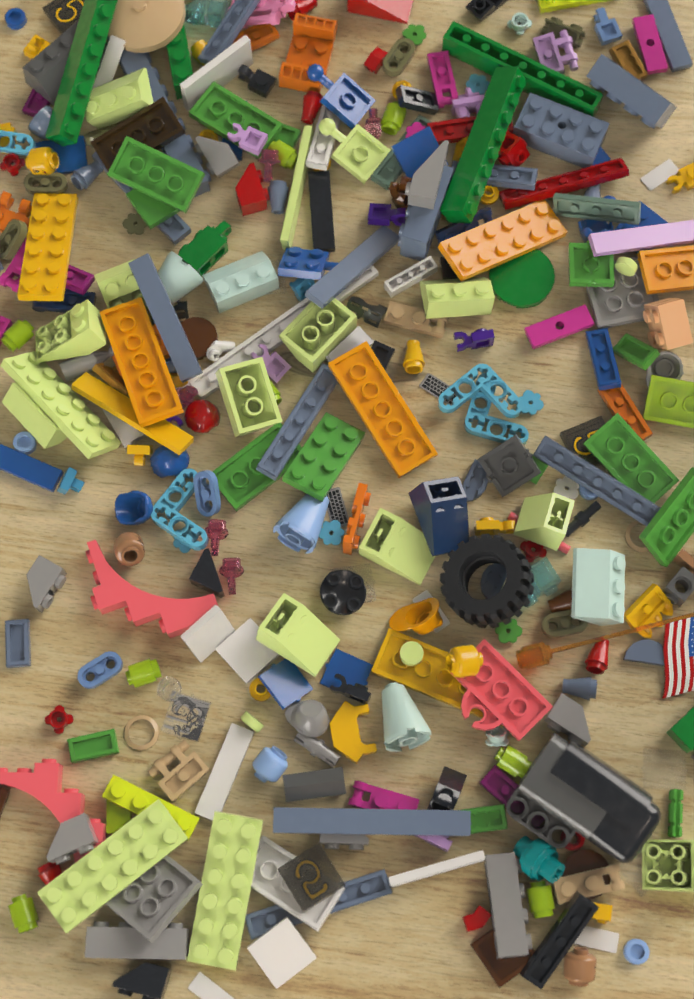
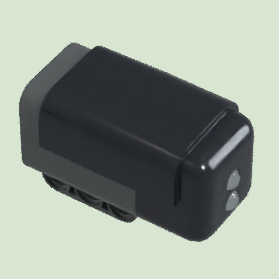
M553 733L507 802V812L513 819L553 847H565L574 834L578 832L621 863H629L636 858L647 840L652 837L653 831L661 820V811L657 804L652 801L653 797L650 793L572 739H569L567 742L556 733ZM515 800H520L524 803L525 809L520 813H516L511 809V803ZM535 815L543 816L545 824L541 827H535L531 822L532 817ZM561 829L565 832L566 837L563 841H555L551 836L552 832Z

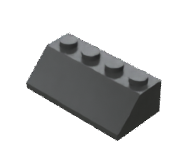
M78 21L22 67L26 84L53 105L56 101ZM107 42L105 43V46H104V50H103V53H102V57H101V60H100V64H99V67H98V71H99L101 62H102V60H103V57H104V54H105V51H106V48H107V45H108Z

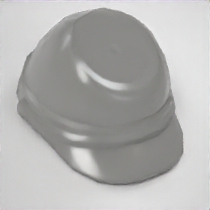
M659 352L660 355L647 369V386L649 385L650 375L680 380L684 374L681 359L673 352Z
M310 699L294 702L285 711L287 721L300 734L307 737H318L326 732L329 727L330 718L327 710L316 700Z

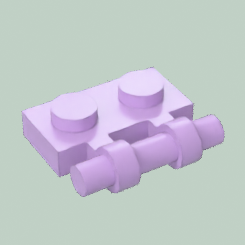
M566 29L559 32L561 38L555 39L553 32L533 38L539 63L561 74L565 73L563 65L566 64L569 65L571 71L579 69L577 64L578 57L572 48L573 40L568 35ZM558 48H564L566 55L560 56Z

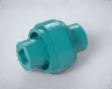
M523 836L513 849L515 855L520 858L519 864L521 865L522 872L533 880L545 878L550 883H555L565 870V865L558 860L559 853L557 849L543 839L538 838L533 841L528 836Z

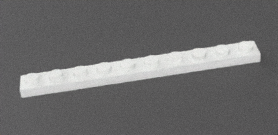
M372 265L335 298L342 302L376 278L379 272ZM306 297L225 354L218 361L203 370L202 374L188 381L189 385L201 400L207 398L220 388L215 374L219 368L252 360L253 358L250 355L252 352L257 356H261L263 352L259 348V344H264L268 348V354L283 344L279 335L308 306L311 300Z

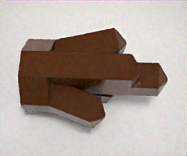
M402 176L400 184L398 182H390L389 191L392 196V202L397 209H407L409 205L405 189L407 182L412 181L410 177Z

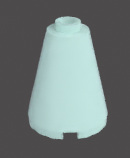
M172 251L166 256L158 271L172 305L203 282V278L192 266L183 262L182 258Z
M398 682L387 684L385 689L382 690L383 730L386 750L401 752V747L408 746L410 750L423 745L430 740L431 730L404 685Z

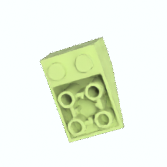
M87 299L80 304H76L63 315L57 316L55 320L47 325L41 326L35 331L36 361L40 363L85 356L106 345V332L99 313L100 311Z
M382 508L379 509L359 546V555L418 585L422 584L436 557H432L423 532L404 519Z
M285 593L282 594L259 626L256 636L257 641L316 677L340 642V639L310 610Z
M648 839L642 848V889L694 892V840Z

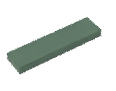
M420 114L414 120V122H420L422 126L426 127L427 123H431V121ZM407 132L403 134L398 142L406 138ZM393 150L389 152L371 175V180L386 190H389L390 182H395L403 172Z
M555 193L553 196V211L556 216L639 225L641 202Z

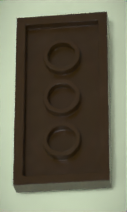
M164 97L97 137L91 141V144L109 171L126 136L159 150L186 132Z

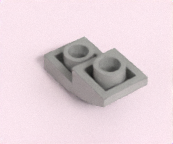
M358 326L327 355L326 359L330 362L367 341L369 346L374 341Z

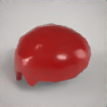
M195 400L187 406L184 420L187 427L195 433H208L212 428L219 425L221 414L218 407L210 401Z

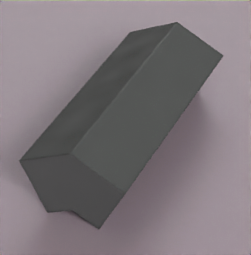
M343 767L283 775L286 802L346 794Z

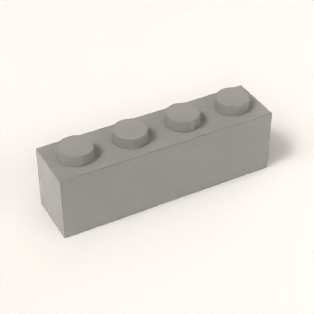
M515 852L485 855L484 860L497 959L527 956L529 954L528 950L532 949L531 935L526 934L525 924L529 923L527 908H522L521 898H525L523 883H519L518 873L522 872L521 865L519 864L520 858L515 857Z
M94 922V927L87 926L85 958L187 960L189 929L183 928V923H170L168 928H165L158 938L151 943L127 922H119V927H109V922Z

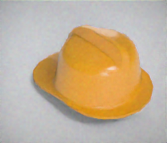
M428 598L400 608L391 616L389 620L390 628L395 631L412 629L420 635L430 633L443 624V619L438 611L440 606L439 600Z

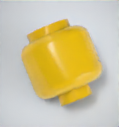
M50 147L32 148L28 156H26L25 164L34 175H51L59 167V157Z
M473 645L453 647L449 654L446 655L447 670L456 678L475 676L478 674L480 666L483 665V656Z

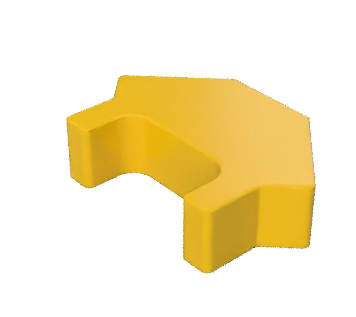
M344 701L329 723L333 747L353 763L358 764L363 755L377 752L375 743L366 745L361 742L357 722L359 716L369 714V705L353 706L349 702Z

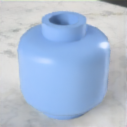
M276 746L271 748L264 747L252 763L256 771L254 773L256 778L264 783L267 780L270 782L278 781L288 767L287 755Z

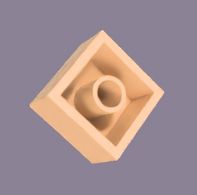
M666 298L644 304L643 318L645 323H648L650 331L648 332V340L653 345V348L670 350L693 343L684 299Z

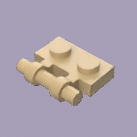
M185 740L178 745H173L170 748L171 751L161 760L158 758L153 763L154 766L147 771L152 778H155L160 772L164 775V778L157 784L172 802H175L210 771L195 751L188 757L184 755L183 752L190 747ZM178 758L181 763L170 772L167 766Z

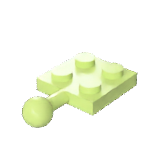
M324 118L319 123V131L323 135H331L341 143L331 158L363 184L366 183L391 151L358 123L347 137L336 129L335 122L332 119Z

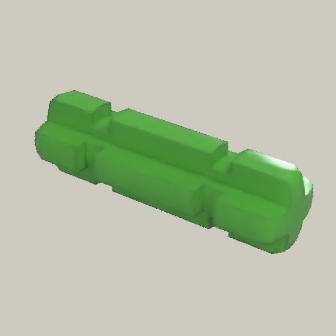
M671 789L669 791L671 803H669L668 823H670V826H668V836L679 838L682 836L680 824L683 821V804L681 803L683 800V790Z

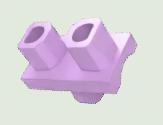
M470 87L465 88V94L458 95L459 99L452 100V116H456L458 119L470 117L469 113L476 112L478 114L485 94L480 95L479 92L472 93Z

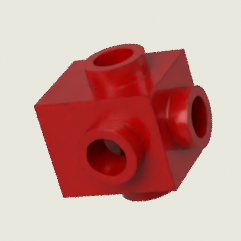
M507 131L505 140L502 142L499 150L498 161L502 165L519 167L530 156L526 148V141Z

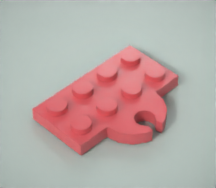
M484 639L475 647L483 656V665L480 666L478 674L456 678L467 689L462 697L460 706L462 716L465 720L469 717L472 709L478 708L482 711L483 718L480 721H475L471 727L477 730L488 731L502 724L520 741L553 706Z

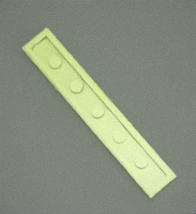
M305 125L302 133L280 237L283 250L291 248L293 244L308 172L306 159L314 136L312 126Z

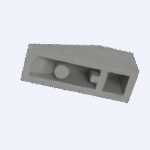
M444 140L413 174L412 182H407L405 195L408 196L409 205L434 210L448 153L449 141Z

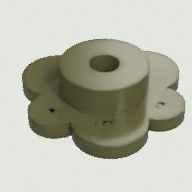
M130 213L128 218L123 221V227L127 229L129 234L141 235L145 231L144 228L147 227L139 213Z

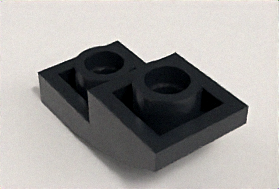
M472 0L466 6V9L479 21H482L499 9L507 0Z

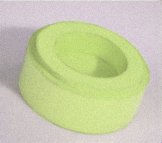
M619 257L614 265L615 269L625 276H634L638 269L637 263L628 257Z
M415 641L406 642L400 649V659L408 666L418 665L423 659V648Z
M247 711L241 716V720L256 732H260L264 727L259 720Z

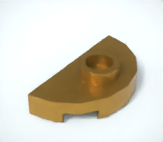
M103 362L94 365L92 370L107 385L128 396L123 378L121 379L116 366L111 368L105 366Z

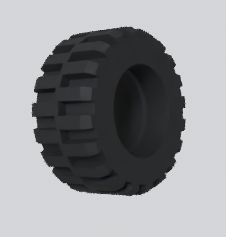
M482 534L479 539L474 535L469 537V542L464 543L461 541L457 544L459 548L456 551L451 550L448 554L450 557L449 561H444L442 565L445 573L440 574V582L443 584L441 592L446 597L445 601L451 609L471 625L476 624L479 628H486L487 625L491 628H497L500 622H503L505 625L511 623L510 618L514 615L518 618L522 614L520 609L523 606L528 607L530 600L527 598L528 595H533L534 587L531 584L534 582V574L531 572L530 563L520 549L510 540L505 541L499 535H495L492 538L490 534ZM489 563L503 565L507 570V578L498 594L484 600L474 599L469 595V580L479 567Z

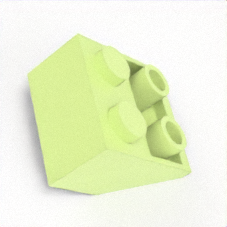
M131 261L94 275L108 309L142 297L144 304L146 303L128 264Z
M556 493L524 498L513 534L557 551L566 535L575 501Z

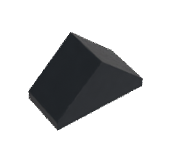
M209 548L205 549L189 578L192 585L211 594L214 593V595L220 598L224 597L225 595Z

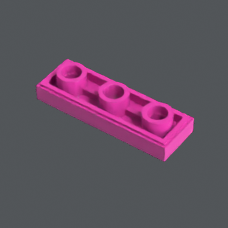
M653 14L633 17L632 25L648 75L667 72L668 65Z
M582 305L525 327L524 332L534 350L593 327L594 321L586 305Z

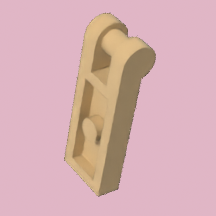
M390 301L384 318V324L436 338H443L445 333L444 326L448 323L449 317L426 319L423 309ZM430 321L435 322L436 325L434 327L429 326Z
M619 863L560 877L555 883H552L557 903L570 902L577 891L587 898L626 888L624 881H621L619 871H621ZM609 874L612 884L605 885L602 875Z

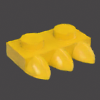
M652 583L625 611L624 620L635 633L645 638H652V629L649 623L656 627H662L663 619L660 612L667 616H673V606L660 587Z

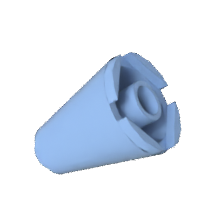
M308 494L304 495L275 524L273 532L277 531L279 534L277 539L296 552L303 549L307 550L305 554L312 553L316 547L328 508V497L326 496L323 502Z

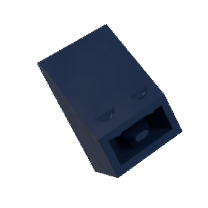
M459 476L425 481L408 493L432 557L449 554L451 550L456 551L459 548L457 544L461 541L464 543L469 542L467 496Z

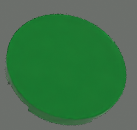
M536 249L490 269L489 280H491L494 295L500 301L502 300L509 305L516 306V308H530L542 303L550 294L554 285L555 272L549 258Z

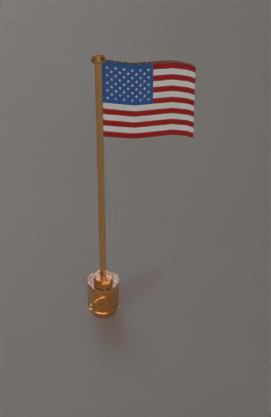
M694 612L553 649L549 645H545L543 641L523 646L521 650L516 651L517 662L520 669L526 668L529 670L549 665V659L553 658V653L665 625L662 648L665 680L662 699L694 691Z

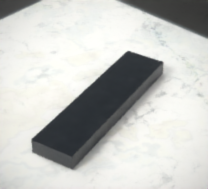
M329 171L308 172L313 249L335 252Z
M577 891L520 972L521 976L542 989L599 907Z

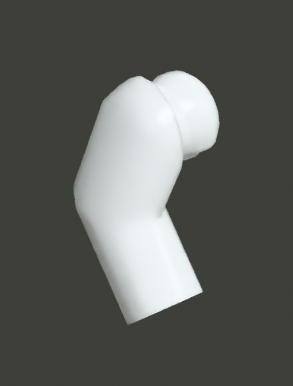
M214 341L206 351L207 358L211 361H218L222 352H230L235 348V342Z

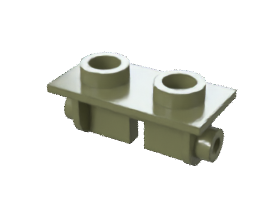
M551 17V19L545 18V23L548 26H543L542 35L553 32L555 39L560 38L559 32L566 29L568 35L572 37V47H581L583 39H580V36L585 38V31H582L583 28L581 26L562 24L563 20L556 17Z

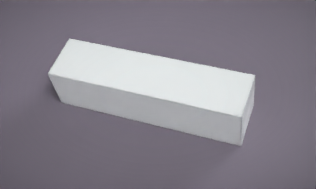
M429 256L384 281V288L392 298L435 274L438 266L433 258Z

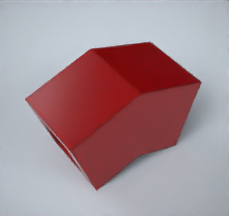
M376 47L364 62V67L377 74L383 66V60L388 53Z
M479 905L473 914L463 916L466 931L469 932L483 928L492 915Z

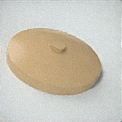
M118 0L108 36L110 38L111 35L125 40V45H122L124 46L123 50L129 52L147 53L158 50L170 43L180 32L186 16L184 0Z

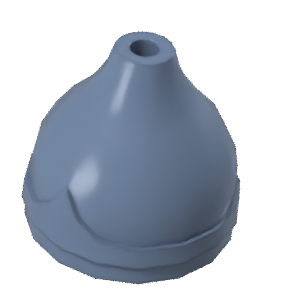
M49 105L43 107L28 126L30 132L39 138L47 139L45 135L53 111L52 107Z

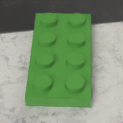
M214 81L189 111V117L230 141L227 137L228 132L232 134L237 133V131L233 130V123L241 125L245 131L250 126L268 134V140L259 156L246 151L257 159L261 157L283 129V123ZM230 141L231 143H233L234 145H236V146L239 147V141H238V142H232V141Z
M126 136L107 175L120 183L186 213L205 173Z
M326 412L283 475L282 481L323 502L364 439L365 432Z
M618 413L583 443L586 449L613 478L653 503L680 481Z
M281 423L270 427L212 471L217 477L220 493L236 512L276 482L257 471L256 466L283 425ZM300 445L297 446L277 480L285 474L302 449Z
M693 467L639 536L657 562L664 567H668L694 532Z

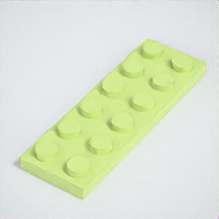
M35 351L3 359L0 366L88 459L118 449L121 441L46 362L38 363L36 361Z
M158 799L37 893L67 934L187 841L188 837Z
M219 811L214 812L201 881L203 885L200 887L187 957L188 962L236 971L264 820Z

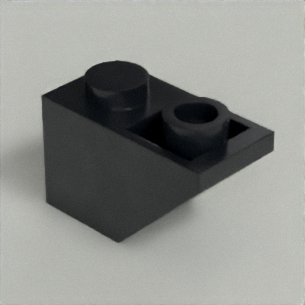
M444 766L427 810H454L467 775Z
M145 962L116 979L112 986L118 988L117 993L132 997L134 992L142 994V999H164L172 969Z

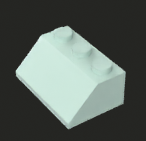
M263 251L202 275L219 313L280 289L275 269Z
M573 549L572 618L599 626L624 623L626 566L624 554L607 549Z

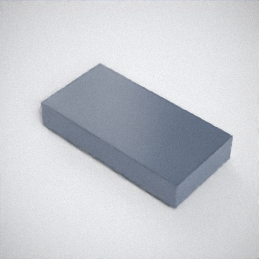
M29 619L5 621L7 668L31 666Z

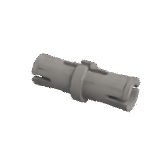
M299 732L294 738L295 742L311 752L310 755L313 757L317 756L332 768L341 758V755L325 745V741L322 739L318 740L315 737H307Z

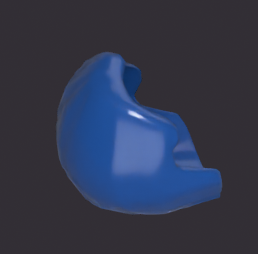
M589 219L578 221L580 236L584 243L589 240L588 236L591 233L614 231L612 222L608 224L606 221Z
M161 445L153 452L150 461L154 474L160 478H165L168 476L176 477L184 469H187L190 458L187 450L178 455Z
M137 490L119 494L115 500V517L123 525H140L145 523L153 512L151 498L146 493Z

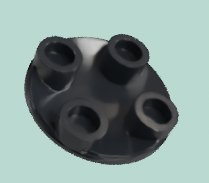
M349 570L330 572L324 578L320 587L321 601L334 614L350 615L355 613L362 607L366 599V587L363 578Z

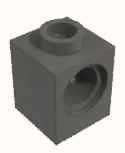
M683 566L663 589L665 596L673 605L677 604L680 607L694 591V574ZM675 584H681L685 588V593L678 592L675 589Z

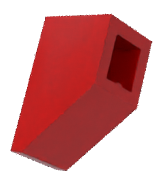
M254 162L248 165L235 187L242 216L267 210V201L270 200L267 188H262L261 182H264L261 170H256Z

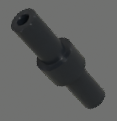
M595 501L586 510L577 513L574 516V520L568 524L565 536L569 537L580 526L584 527L590 521L589 518L601 509V505Z

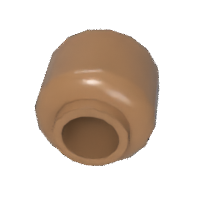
M126 532L116 538L114 553L117 561L125 566H134L143 560L145 548L143 540L138 534Z
M574 947V951L567 952L564 957L563 976L569 980V984L579 987L589 986V983L593 982L596 976V957L589 953V949L585 947Z

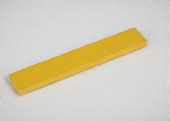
M87 372L72 383L73 391L178 455H181L193 443V436L167 420L141 428L130 398Z

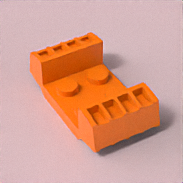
M296 13L293 21V37L286 62L282 61L279 73V87L303 92L316 91L321 93L323 85L319 81L310 80L307 76V70L310 65L319 64L326 76L338 29L337 20Z

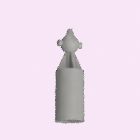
M110 346L108 351H94L89 355L73 357L59 363L68 382L82 376L85 372H92L95 364L104 363L109 357L114 355L112 346Z

